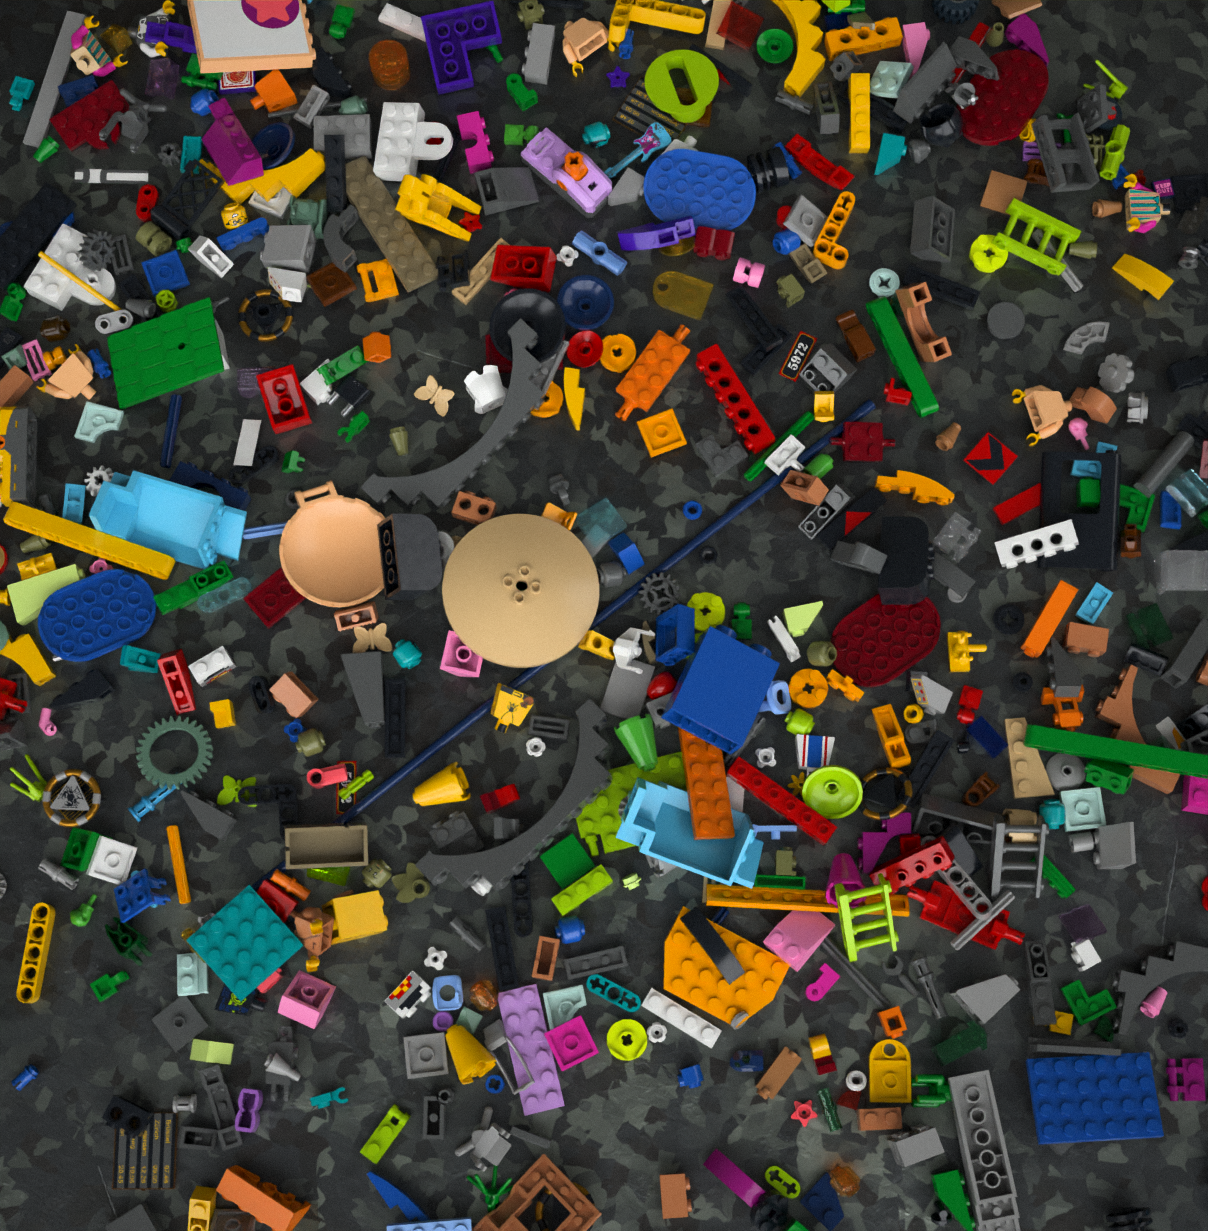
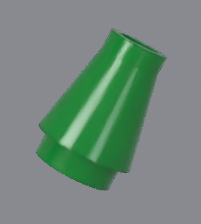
M48 135L47 138H43L33 157L42 164L44 160L59 151L60 145Z

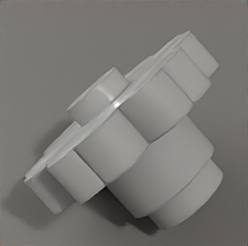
M1113 353L1106 357L1105 363L1100 364L1098 376L1101 379L1099 384L1104 390L1119 393L1125 390L1126 384L1132 382L1134 371L1131 369L1132 361L1129 360V357Z

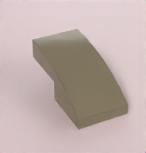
M806 243L789 254L795 265L811 284L827 274L819 259H815Z
M647 621L643 622L642 630H651ZM642 634V644L649 665H653L657 661L650 644L655 642V637Z

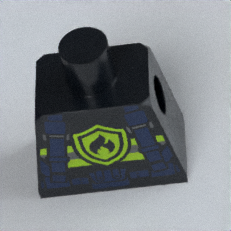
M224 984L214 1010L250 1016L253 1009L264 1012L268 1001L258 997L260 991L256 988L240 1002Z

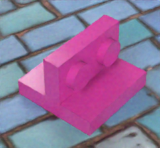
M581 1015L544 1033L561 1071L599 1053Z

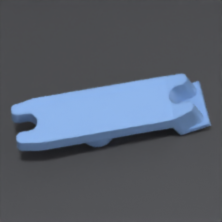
M752 825L756 833L755 837L757 832H771L772 840H779L780 832L797 831L796 825Z

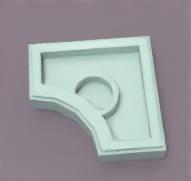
M86 401L74 437L95 443L97 437L103 432L119 430L124 412Z
M583 985L543 993L550 1030L572 1020L574 1013L579 1008L587 1005Z

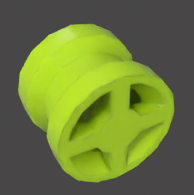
M162 290L157 294L156 302L163 312L169 313L177 308V299L171 291Z

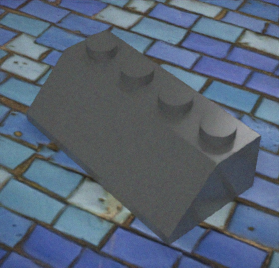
M943 42L900 91L893 112L909 123H912L916 118L919 119L925 111L924 108L926 106L930 107L935 100V96L940 95L945 89V84H950L956 76L954 71L957 65L946 43Z

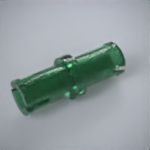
M829 1087L816 1091L823 1108L821 1112L825 1114L830 1132L843 1128L836 1111L838 1109L837 1105H834Z

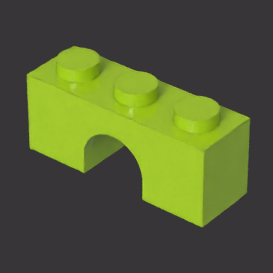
M601 864L551 900L560 914L565 917L588 898L611 885L613 880Z

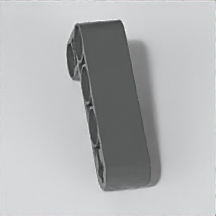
M837 541L830 559L845 566L880 575L887 555L860 542H856L853 545Z

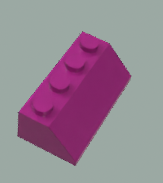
M226 115L216 119L203 136L202 142L227 185L230 186L264 176L262 158L236 115Z

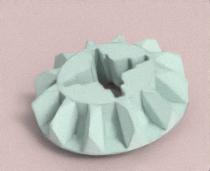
M881 268L873 272L869 281L872 293L877 294L878 297L885 296L887 298L896 293L895 290L900 285L898 275L887 268ZM881 280L884 281V282L889 280V282H888V284H887L888 287H886V286H882V287H881V286H880Z

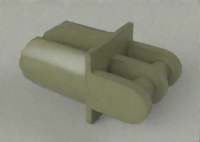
M1086 134L1088 142H1090L1089 147L1094 158L1096 169H1101L1102 149L1105 147L1103 145V135L1095 136V134H1091V136H1088Z

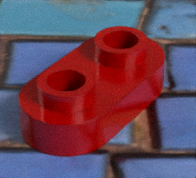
M150 184L142 186L138 194L136 214L143 222L151 221L150 212L154 206L158 205L159 193L156 187Z

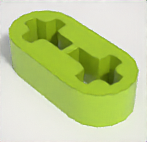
M772 1165L766 1169L765 1179L775 1189L788 1198H795L799 1195L800 1185L794 1178L778 1166ZM778 1170L777 1175L782 1179L781 1182L776 1179L771 1181L769 1172ZM784 1182H787L789 1185L794 1183L796 1192L787 1194V1188L782 1184Z

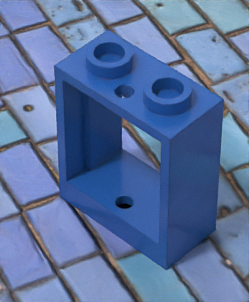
M677 604L656 617V661L662 662L666 666H673L695 652L694 608ZM675 628H676V646H675Z

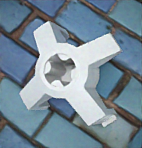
M630 627L618 637L613 644L617 666L621 669L642 674L643 670L631 667L630 665L632 659L638 658L641 655L642 648L638 644L640 635L655 636V633L651 630L645 631Z

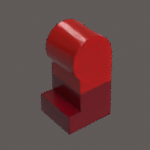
M515 784L507 785L480 796L487 815L521 799Z

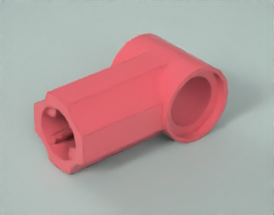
M345 763L310 770L307 774L308 783L313 788L321 789L327 785L348 781ZM316 774H321L322 776L319 783H313L312 781L313 776Z

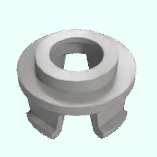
M1129 392L1127 406L1131 408H1128L1127 422L1131 423L1132 421L1143 424V419H1147L1148 397H1145V392Z

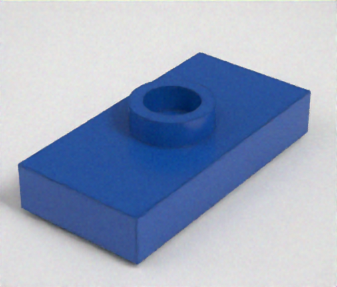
M1161 491L1160 527L1181 528V493Z

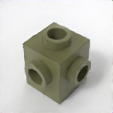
M523 0L519 3L518 19L520 22H523L526 30L532 28L533 23L543 24L542 15L545 12L541 3L538 4L537 0Z

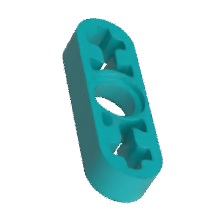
M593 974L587 979L586 985L590 992L628 1012H636L640 1008L641 1000L639 996L598 974ZM599 978V983L605 986V982L609 983L604 995L600 994L601 988L596 987L595 990L592 989L591 980ZM616 987L619 990L620 995L617 999L608 997V990L610 988ZM623 992L627 993L625 997L630 1000L632 997L636 998L637 1007L633 1006L630 1009L627 1002L623 1001L622 1005L618 1003L623 996Z

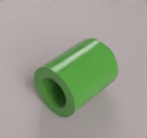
M820 453L803 471L805 474L817 476L821 479L833 468V459L828 454Z

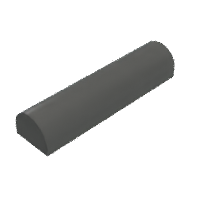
M1179 431L1133 487L1149 498L1193 446V437L1185 431Z

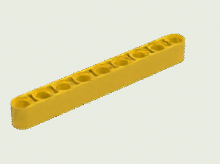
M11 502L3 519L6 524L14 528L164 580L169 578L176 562L169 555L17 502Z

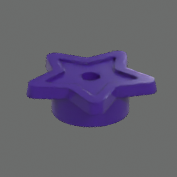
M616 66L614 72L606 74V77L611 80V88H625V80L630 76L629 72H622L619 66Z

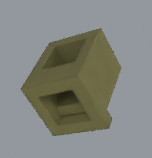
M792 273L787 277L784 275L777 280L778 293L782 299L787 300V308L803 299L805 291Z
M780 847V850L775 852L774 875L796 876V871H792V868H796V856H793L792 848Z

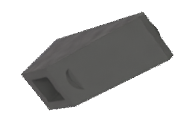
M959 36L950 48V52L957 65L956 68L998 81L997 67L976 42Z
M842 483L836 484L824 497L820 505H817L800 523L798 528L812 540L855 498V495Z
M1051 637L1049 645L1045 647V654L1049 656L1047 669L1048 673H1051L1052 676L1049 682L1050 689H1053L1054 697H1079L1081 690L1079 669L1057 640Z
M181 790V795L203 830L226 841L237 820L232 818L234 814L224 808L222 812L215 808L217 804L208 799L205 802L199 800L198 797L200 795L191 790H188V792Z

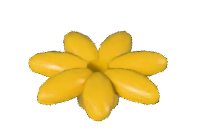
M801 772L799 779L795 775H791L794 783L788 784L787 787L795 788L792 793L793 796H796L799 792L802 796V787L805 781L803 772Z

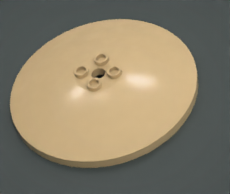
M503 515L476 526L455 546L447 561L443 575V606L455 634L470 650L480 657L507 667H536L548 664L566 655L586 635L598 608L599 579L595 564L588 550L564 526L537 515ZM518 582H525L527 589L520 591L517 589L516 584Z

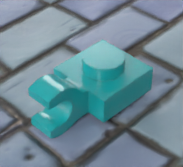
M19 76L15 77L9 90L13 96L9 103L13 106L12 110L20 112L23 99L29 100L35 86L33 80Z
M346 1087L310 1098L311 1105H318V1109L331 1106L330 1101L336 1100L338 1103L348 1102L349 1098L341 1099L339 1097L340 1092L345 1091Z

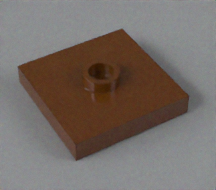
M333 262L306 276L307 283L324 307L357 289L348 273L340 270Z

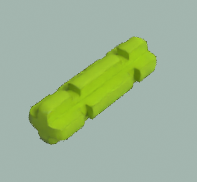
M370 770L364 771L362 776L356 777L346 785V788L343 787L339 790V796L346 800L350 797L351 793L354 794L366 782L371 781L374 775Z

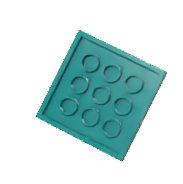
M250 885L186 940L240 1002L304 946Z

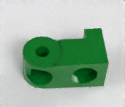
M513 73L507 77V90L522 111L538 103L537 93L534 89L527 90L519 74Z

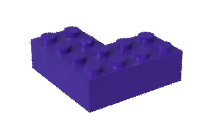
M488 1L421 16L438 95L474 87L467 51L502 43L494 2Z

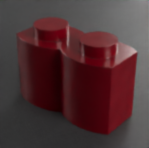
M698 226L694 253H697L700 257L715 256L718 260L730 259L735 233L728 230H716L710 227Z

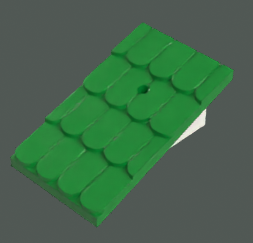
M210 297L185 305L183 308L134 325L132 328L107 337L117 399L121 410L230 369L224 335L214 317Z

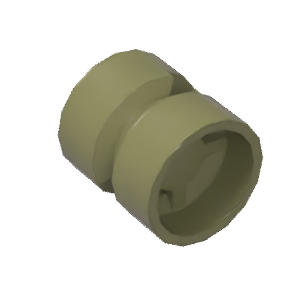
M151 221L145 223L136 234V240L142 246L147 247L148 251L155 257L165 254L172 244L171 237L161 231Z

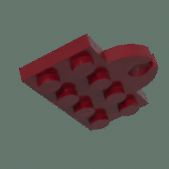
M110 80L49 120L70 151L75 150L86 142L96 149L106 150L109 147L106 142L99 139V132L106 126L115 112H127L129 104L120 94L113 80ZM118 122L110 132L111 140L114 144L118 142L121 136V128Z

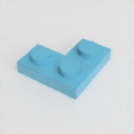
M1098 441L1095 453L1117 450L1116 445ZM1073 460L1070 475L1081 478L1093 477L1101 482V462Z

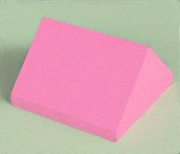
M449 630L440 669L459 677H479L483 658L470 650L454 631Z

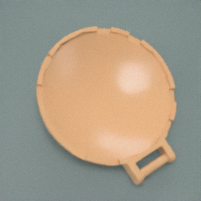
M332 480L327 481L324 485L303 492L300 490L294 492L299 509L286 523L279 545L280 563L290 584L305 598L328 607L355 606L376 596L384 588L377 524L385 519L382 513L372 508L365 501L338 495ZM325 492L329 493V495L320 497L308 502H305L304 500L306 498L316 496Z

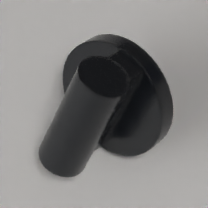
M936 1201L934 1203L936 1212L931 1215V1221L938 1226H946L952 1221V1215L945 1210L940 1201Z

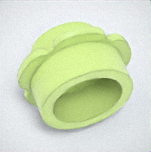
M636 872L625 876L622 879L623 887H628L629 890L636 888L640 885L641 877H638Z

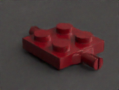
M844 422L841 438L830 437V445H841L843 461L881 462L883 460L884 446L895 447V439H884L883 423Z

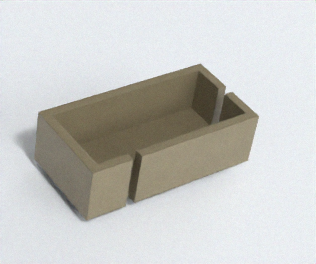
M366 822L347 823L348 827H345L344 823L284 825L285 846L287 847L285 848L286 869L368 866Z

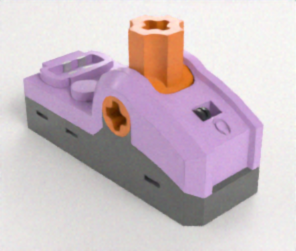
M547 127L542 132H539L521 152L522 163L526 167H530L532 172L586 218H593L608 203V196L612 191V181L588 155L582 151L571 149Z

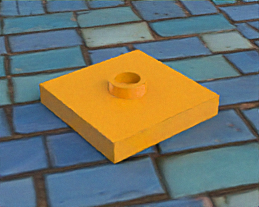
M673 408L637 421V426L651 458L687 444Z

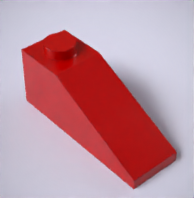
M182 648L163 653L157 662L176 714L196 710L189 669Z

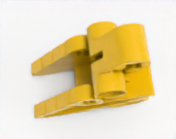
M409 174L403 176L397 192L400 198L395 210L400 212V215L458 239L470 240L472 233L452 223L447 218L452 205L478 215L481 210L480 205L452 188L438 183L435 178L429 175L421 174L420 178Z

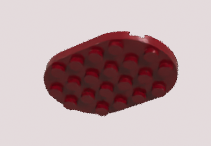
M1014 49L991 56L989 59L997 67L998 81L987 79L975 73L970 83L975 88V95L978 96V100L975 101V105L970 104L964 109L958 104L956 106L963 118L962 132L966 139L979 145H999L998 142L1008 139L1010 141L1026 128L1049 87L1047 67L1035 54Z
M877 594L844 617L833 631L830 642L837 650V657L833 662L834 667L844 678L847 675L854 680L852 684L857 686L879 687L891 682L928 656L936 646L941 627L936 607L927 597L923 601L912 605H882L880 594Z

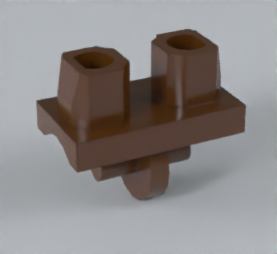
M1125 524V530L1121 531V557L1130 559L1141 557V530H1137V524Z

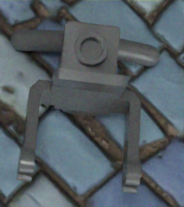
M125 88L120 89V94L133 105H130L129 110L125 113L115 112L106 126L100 130L99 139L105 141L117 122L122 121L121 134L134 140L130 148L132 153H137L139 146L149 133L148 123L151 121L152 116L148 115V112H165L167 106L165 104L145 103L137 99Z

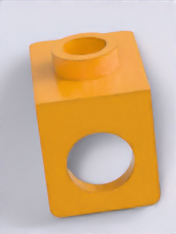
M546 503L541 517L555 521L566 529L571 530L578 513L566 512L551 503Z

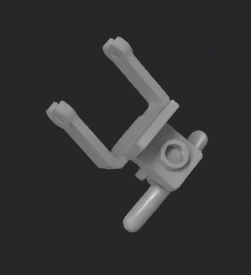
M489 1106L485 1108L481 1126L473 1132L471 1140L455 1150L456 1156H462L474 1148L470 1153V1158L475 1163L474 1165L483 1172L488 1167L481 1161L482 1156L493 1165L498 1166L511 1147L508 1141L498 1135L500 1133L508 1139L511 1135L495 1122L489 1127L493 1109Z

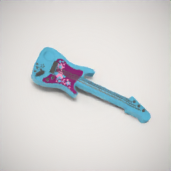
M659 123L651 124L641 138L634 140V144H639L640 146L614 167H609L604 173L609 179L617 177L616 174L641 154L644 155L641 160L644 163L653 152L670 145V135Z

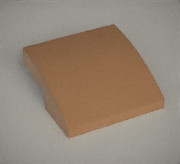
M991 0L992 4L1000 8L1001 15L1008 19L1042 6L1041 0Z
M991 170L980 207L1010 215L1005 212L1007 206L1013 198L1022 201L1027 181Z

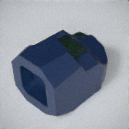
M737 1051L730 1059V1066L739 1072L763 1071V1051Z

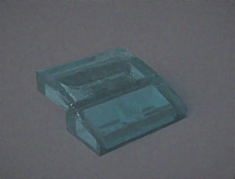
M1191 468L1165 488L1191 518L1208 505V486Z
M607 498L580 513L575 519V522L594 548L627 528L626 523Z

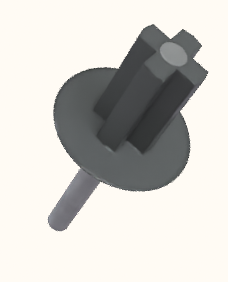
M952 82L948 83V86L955 90L954 99L957 104L967 105L970 103L975 105L978 96L975 95V88L971 83H962L958 87Z

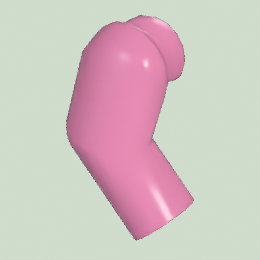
M42 708L39 727L46 735L52 736L57 732L56 725L50 720L52 710Z

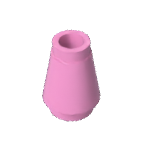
M1157 986L1141 1002L1140 1010L1151 1018L1159 1015L1168 994L1167 991Z

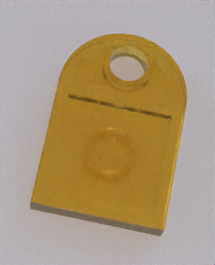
M668 271L656 278L653 284V296L661 307L701 321L714 284L676 271ZM665 283L668 289L661 291L658 289V285Z

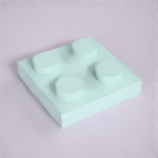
M880 61L870 80V93L877 97L898 98L901 89L906 85L914 69L913 65L905 62Z
M1100 787L1059 792L1060 803L1065 805V832L1096 829L1106 826Z

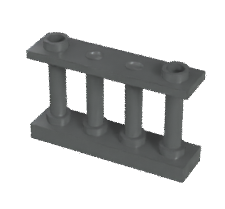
M993 815L988 891L991 897H999V892L1003 888H1032L1035 898H1040V890L1044 889L1042 868L1045 835L1049 834V824L1045 822L1043 815H1038V825H1008L1007 822H1004L1002 815ZM1007 833H1037V842L1006 843L1004 835H1007ZM1006 851L1035 852L1034 862L1004 861L1002 856ZM1004 870H1034L1033 880H1003L1001 872H1004Z

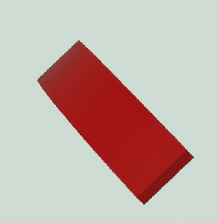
M796 134L785 145V149L792 154L797 162L814 176L834 188L843 190L854 178V175L841 165L839 167L835 166L812 149L811 143L799 134Z

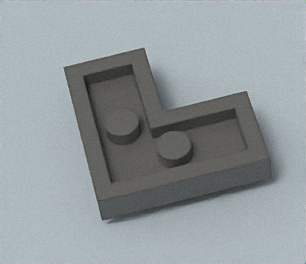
M711 434L695 444V447L715 477L748 458V454L738 440L721 449Z

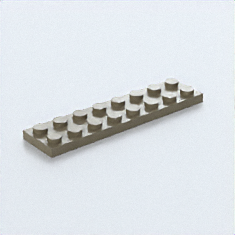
M366 156L345 164L347 198L352 206L357 209L359 217L406 291L411 292L436 280L438 277L436 265L405 217L395 210L397 204L381 179L373 172V167Z

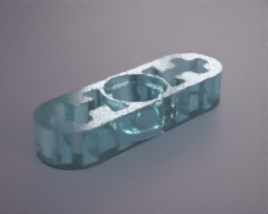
M240 577L201 595L197 605L204 613L214 612L248 595L252 591V584L247 578ZM241 583H243L244 585H247V586L245 587V589H246L245 591H242L241 589H239V590H236V589L240 588V584H241ZM231 587H233L236 590L235 592L237 593V595L234 596V592L232 591ZM224 590L230 592V597L227 600L220 599V593ZM214 595L219 602L218 604L215 601H213L215 600L213 598ZM206 599H207L209 602H210V601H213V602L209 603V605H210L209 608H206L205 606H202V605L205 604L204 600H206Z

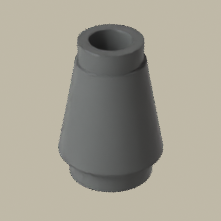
M129 298L126 302V309L144 318H152L156 312V305L151 300Z

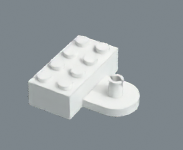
M62 224L44 253L111 300L116 292V282L111 273L102 267L101 271L87 269V267L82 265L83 261L79 260L82 254L78 253V251L82 250L79 244L84 243L83 236H88ZM42 258L24 285V288L30 295L61 311L71 296L90 305L98 306L105 304Z

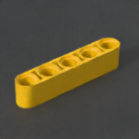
M43 902L37 903L33 907L16 992L18 1000L23 1003H34L41 994L55 920V908ZM46 907L48 913L45 917L42 918L40 915V911L42 908ZM42 927L44 933L42 937L38 938L36 932ZM38 947L40 954L37 958H34L32 952ZM34 968L36 970V975L34 978L31 979L29 977V971L30 969ZM30 988L32 996L26 999L25 991Z

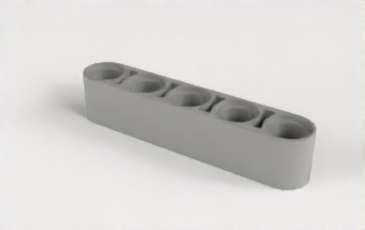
M926 836L922 839L921 845L936 838L934 836ZM955 859L950 868L941 871V869L937 870L939 875L978 920L984 921L991 917L992 904ZM957 874L962 878L959 881H953L951 877ZM972 890L975 894L972 897H967L964 895V892ZM984 905L988 907V910L981 913L977 908Z

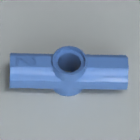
M582 230L576 234L572 241V245L588 255L595 264L604 266L617 276L622 273L627 265V261L608 249L605 243L596 241ZM597 251L604 252L603 255H596L595 253Z

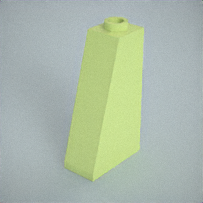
M73 564L7 585L17 622L24 626L38 618L45 600L55 591L86 578L84 570Z

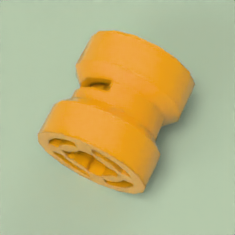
M61 346L54 348L51 352L46 351L42 353L50 371L67 360Z

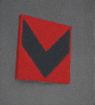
M988 432L963 461L994 485L1018 456Z

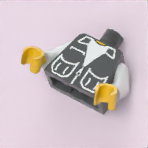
M166 0L163 3V7L158 11L140 17L138 27H128V37L136 38L141 51L151 58L159 55L168 56L170 46H167L162 41H159L157 44L145 42L147 21L166 24V21L172 22L169 14H175V10L172 8L175 6V3L170 0Z

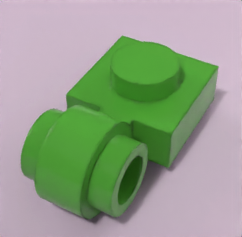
M505 124L504 144L523 146V140L529 143L540 132L539 128L528 126L526 131H524V125Z

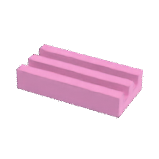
M36 339L22 345L28 363L26 365L34 382L38 381L39 378H45L46 375H52L42 356L43 351L39 341ZM33 346H36V349L45 368L44 371L40 366ZM29 348L39 373L35 374L25 349Z

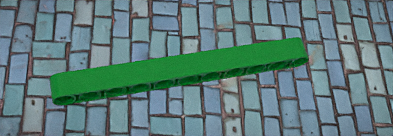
M1026 725L1023 745L1029 748L1208 779V755L1037 725Z

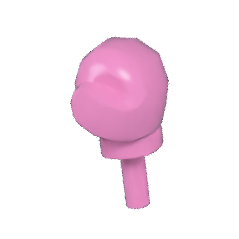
M1076 417L1070 421L1068 428L1076 441L1080 439L1084 449L1087 450L1089 446L1085 436L1088 435L1086 432L1088 424L1082 418Z

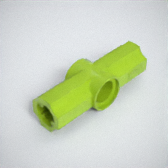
M1125 125L1114 127L1110 141L1105 145L1106 153L1099 173L1100 177L1106 180L1116 178L1120 163L1125 159L1124 151L1130 135V128Z

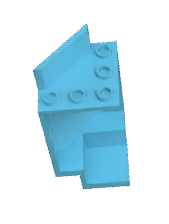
M134 470L131 476L114 472L111 482L103 481L89 513V517L96 530L169 555L177 562L203 570L216 564L217 555L239 560L247 515L246 511L226 506L223 498Z
M637 777L632 791L628 793L629 799L624 807L621 817L622 822L617 831L616 838L638 846L639 852L729 886L735 882L752 889L764 842L755 838L756 833L748 814L731 808L735 832L733 838L694 840L687 791L661 781L657 785Z

